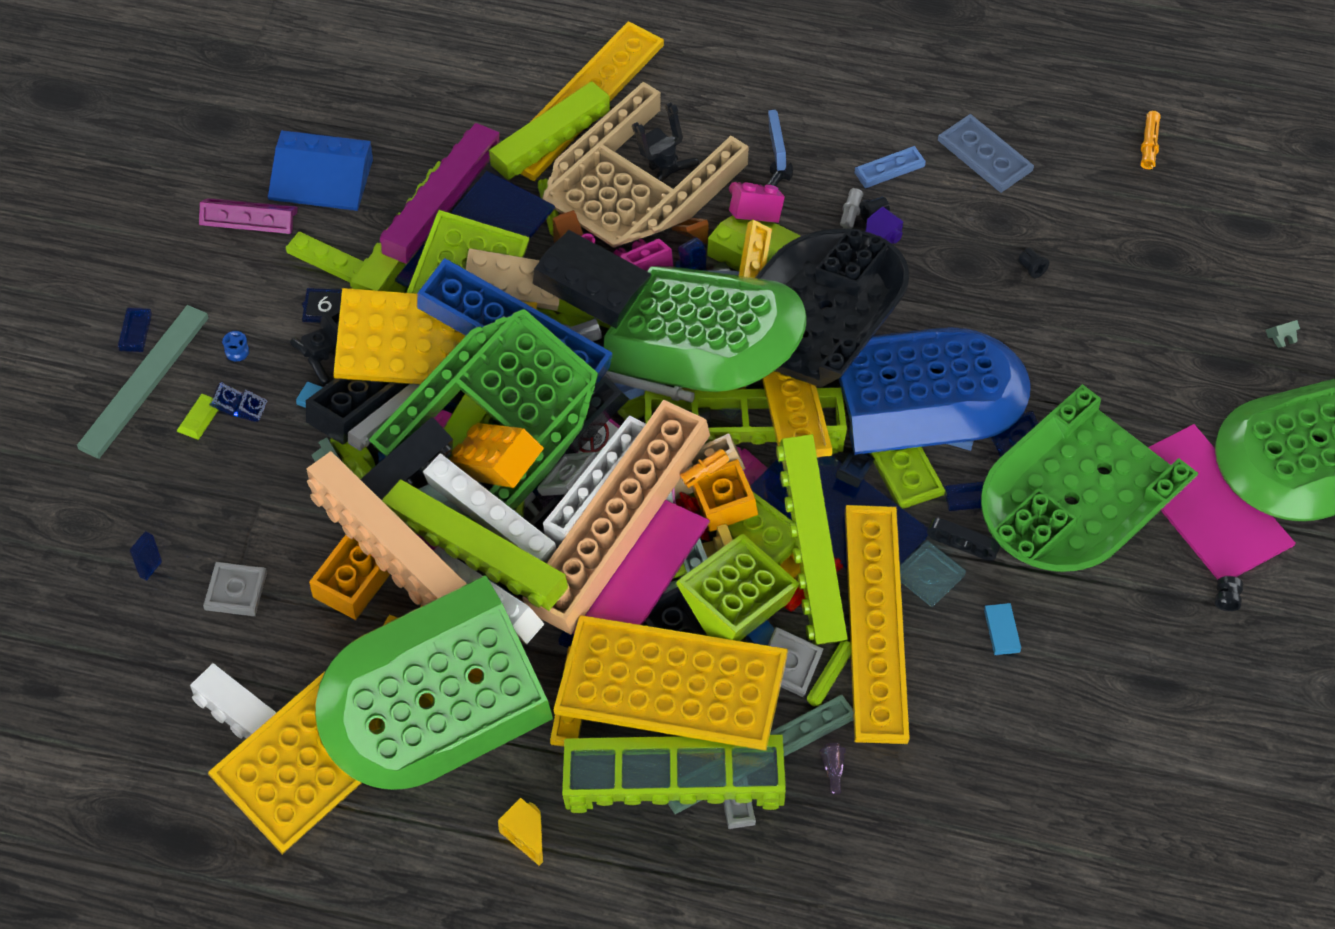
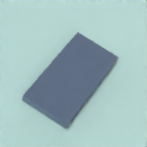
M971 114L938 135V141L1000 193L1033 171L1034 165Z

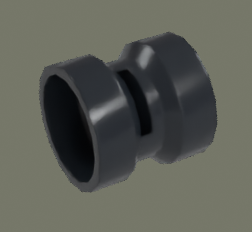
M1233 576L1219 578L1216 587L1219 593L1215 597V606L1223 611H1236L1240 609L1242 603L1240 594L1243 591V581Z

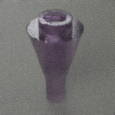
M828 743L819 752L827 775L830 778L831 794H841L840 776H842L846 748L841 747L839 743Z

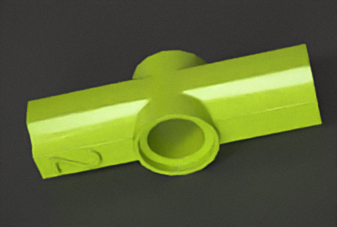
M330 439L332 446L342 458V462L359 479L375 467L374 459L366 447L360 451L348 444V442L342 445L336 440Z

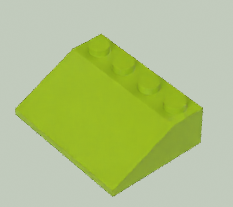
M732 215L722 221L708 237L707 256L719 262L725 261L729 267L740 271L747 224L752 220L736 219ZM757 221L772 229L767 263L784 245L801 237L774 222Z
M742 533L677 580L676 584L708 636L740 641L787 605L800 583Z

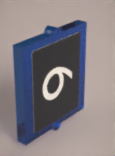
M307 288L305 302L302 303L304 308L302 321L320 323L323 313L327 312L330 314L341 306L342 289Z

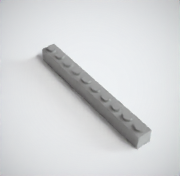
M409 384L348 432V444L360 451L371 443L369 439L420 384Z

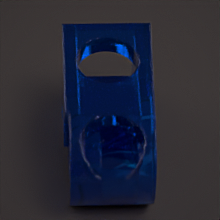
M695 237L678 247L680 260L675 262V267L693 270L697 268L700 271H704L703 269L706 268V250L698 238Z

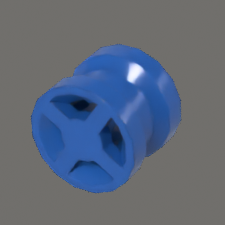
M231 331L224 336L222 343L226 357L234 362L244 360L249 354L245 334L239 331Z

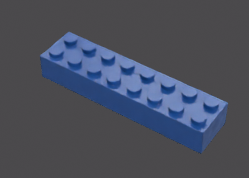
M445 258L417 293L418 309L465 336L474 328L484 327L494 323L497 319L512 316L513 313L525 309L599 374L596 384L610 368L612 352Z

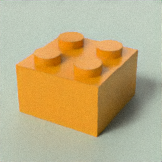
M738 459L724 464L710 473L711 477L708 478L706 476L692 485L704 518L710 521L708 525L710 532L717 530V526L724 524L729 526L758 515L754 494Z

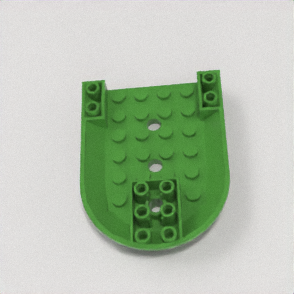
M651 266L647 271L652 274L651 278L617 329L612 326L604 336V348L612 352L611 365L608 370L610 372L650 382L701 391H728L747 386L766 377L791 357L805 332L806 310L802 300L794 290L776 281L671 266Z
M1335 379L1249 401L1236 408L1224 420L1216 438V461L1226 483L1247 504L1265 514L1292 521H1314L1335 516ZM1312 436L1323 438L1324 442H1317Z
M1082 384L993 465L983 485L981 496L982 514L988 530L1003 549L1018 560L1033 567L1050 571L1067 572L1083 570L1098 565L1114 555L1197 477L1198 472L1179 458L1172 465L1167 463L1099 410L1101 398ZM1101 467L1107 468L1110 474L1103 475L1097 469ZM1068 497H1073L1078 501V503L1075 505H1070L1065 501V499Z
M486 575L359 637L337 654L325 671L319 685L315 705L316 725L320 739L335 764L350 777L361 783L391 790L413 788L428 783L553 719L547 697L503 603ZM474 668L481 669L482 678L476 683H472L468 679L469 672ZM424 693L433 695V703L429 707H421L419 705V698ZM374 718L382 719V726L378 730L369 729V723Z

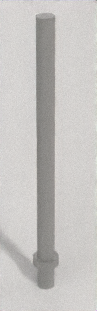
M607 371L604 375L614 383L669 396L674 401L684 400L693 402L695 397L693 392L682 390L680 386L673 388Z

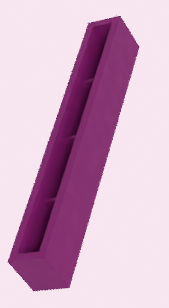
M475 123L470 130H466L461 141L453 146L447 158L442 159L438 169L430 174L428 181L419 187L414 198L406 203L400 215H396L390 227L382 232L380 236L382 254L405 264L408 263L428 238L438 210L449 212L490 161L489 150L499 144L498 131Z

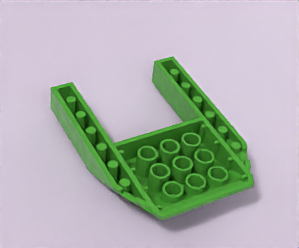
M523 309L513 313L512 316L497 319L494 323L484 327L479 326L472 329L376 431L369 441L387 457L430 418H435L453 397L462 390L501 426L524 428L544 447L514 488L494 485L489 490V492L515 511L550 473L583 428L599 374L529 312ZM468 515L465 516V517L469 518L470 520L476 522V521L473 520L470 516H468Z

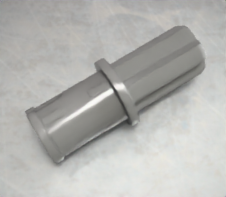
M850 189L847 202L842 207L843 215L840 225L843 229H852L856 216L860 213L859 204L863 197V192L860 189Z

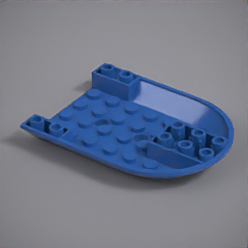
M948 327L873 335L842 377L838 378L851 422L849 437L854 455L989 438L1002 433L1014 425L1024 413L1030 397L1029 376L1019 357L999 340L987 334L964 328ZM938 369L942 373L936 374L931 372V370ZM889 374L894 378L886 379L883 375Z

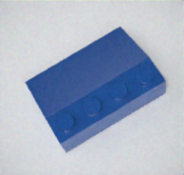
M281 130L275 149L268 200L358 211L373 161L371 142Z

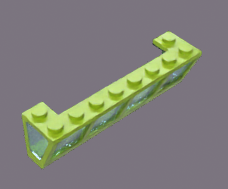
M770 735L766 751L683 736L567 738L564 740L562 795L565 808L571 809L572 813H585L587 809H593V802H597V805L608 806L618 801H624L626 805H639L641 801H652L653 804L664 805L674 800H680L682 804H694L696 800H708V803L719 804L723 803L724 800L735 799L737 803H750L752 799H757V806H763V809L775 810L779 806H784L786 789L783 735Z

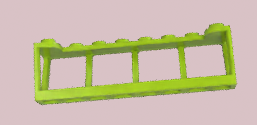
M817 388L821 407L835 408L836 426H827L832 445V454L843 452L847 425L842 389ZM733 389L720 392L685 390L695 394L693 402L684 400L674 401L669 396L645 391L646 424L652 416L651 410H656L663 400L685 410H692V413L698 415V408L710 407V410L741 409L742 427L708 428L710 437L705 444L728 433L735 445L742 442H751L756 445L764 444L765 442H777L774 427L749 426L748 409H769L765 389Z

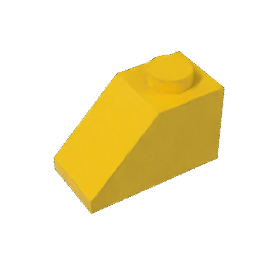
M520 798L498 820L499 832L540 866L543 863L541 812L536 805L531 802L526 803Z

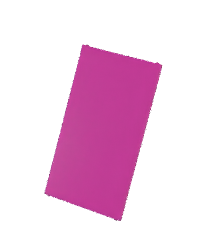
M1195 424L1148 447L1170 465L1179 458L1198 472V476L1177 494L1161 512L1217 580L1224 576L1237 577L1295 546L1296 543L1273 516L1255 509L1233 492L1219 470L1215 448Z
M665 500L585 616L643 625L710 521Z

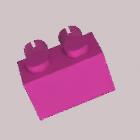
M733 182L730 184L729 191L732 194L729 211L736 219H754L756 221L779 223L785 196L778 190V187L773 185H765L764 187L763 185L748 182L743 184Z
M639 239V242L635 241L633 243L631 251L626 252L625 249L619 248V250L616 249L613 254L645 271H648L651 266L673 267L672 249L660 239L649 243Z

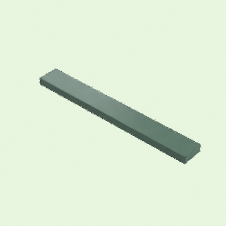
M189 305L183 309L77 444L80 451L98 459L101 458L209 319L207 313Z
M840 695L771 731L770 735H783L785 757L853 721V708L844 696ZM732 753L733 784L777 761V753ZM725 756L677 780V786L679 788L726 786ZM680 800L669 801L668 803L674 814L694 805L682 804Z

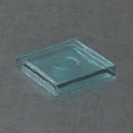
M928 540L900 565L901 583L931 607L966 575V570Z

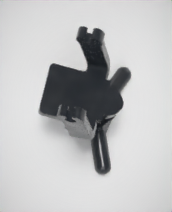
M671 102L665 105L672 130L671 137H668L658 127L645 134L642 124L639 125L638 122L632 124L640 154L649 159V168L651 170L659 168L655 178L661 182L672 173L696 167L699 164L697 158L676 161L678 160L676 145L682 142L683 135L678 118V108L675 104L672 105Z
M340 307L330 314L327 312L322 314L320 321L322 329L302 336L301 340L296 337L290 340V344L300 351L304 357H308V362L323 385H327L330 379L320 361L323 359L328 360L330 353H336L338 335L336 322L339 321Z

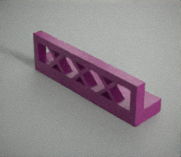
M207 198L200 202L199 225L291 234L293 230V216L297 214L298 207Z

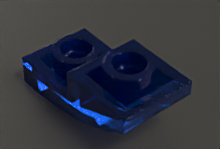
M220 382L209 405L230 415L258 422L268 400L248 390L241 393Z

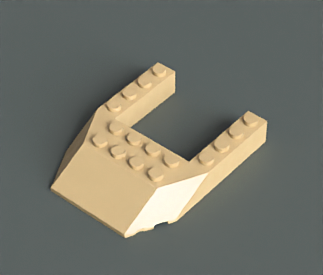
M642 82L555 160L551 177H549L548 186L542 200L561 214L574 210L581 227L614 248L661 232L692 218L748 165L749 146L730 136L683 181L672 189L615 153L619 147L635 134L632 124L638 122L639 125L642 124L644 126L660 111L661 92Z

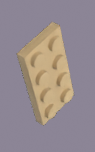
M469 248L465 270L520 301L536 302L538 308L556 311L558 309V297L532 284L534 268L539 263V260Z

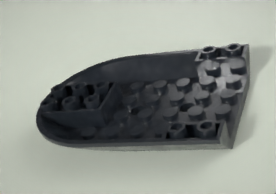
M827 229L798 237L784 245L773 255L755 278L776 281L790 287L798 294L806 310L804 338L801 339L791 357L777 368L775 372L820 388L842 377L901 301L908 288V264L903 254L892 243L881 236L859 229Z

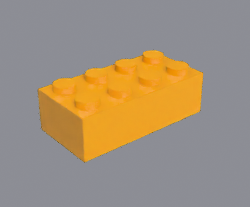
M477 423L467 431V437L464 441L453 449L449 460L477 482L514 488L544 447L524 428Z
M345 535L309 583L313 598L356 620L389 577L390 573L387 570L385 572L382 571L376 564L375 558L371 554L366 555L361 550L359 542L355 538L350 539Z

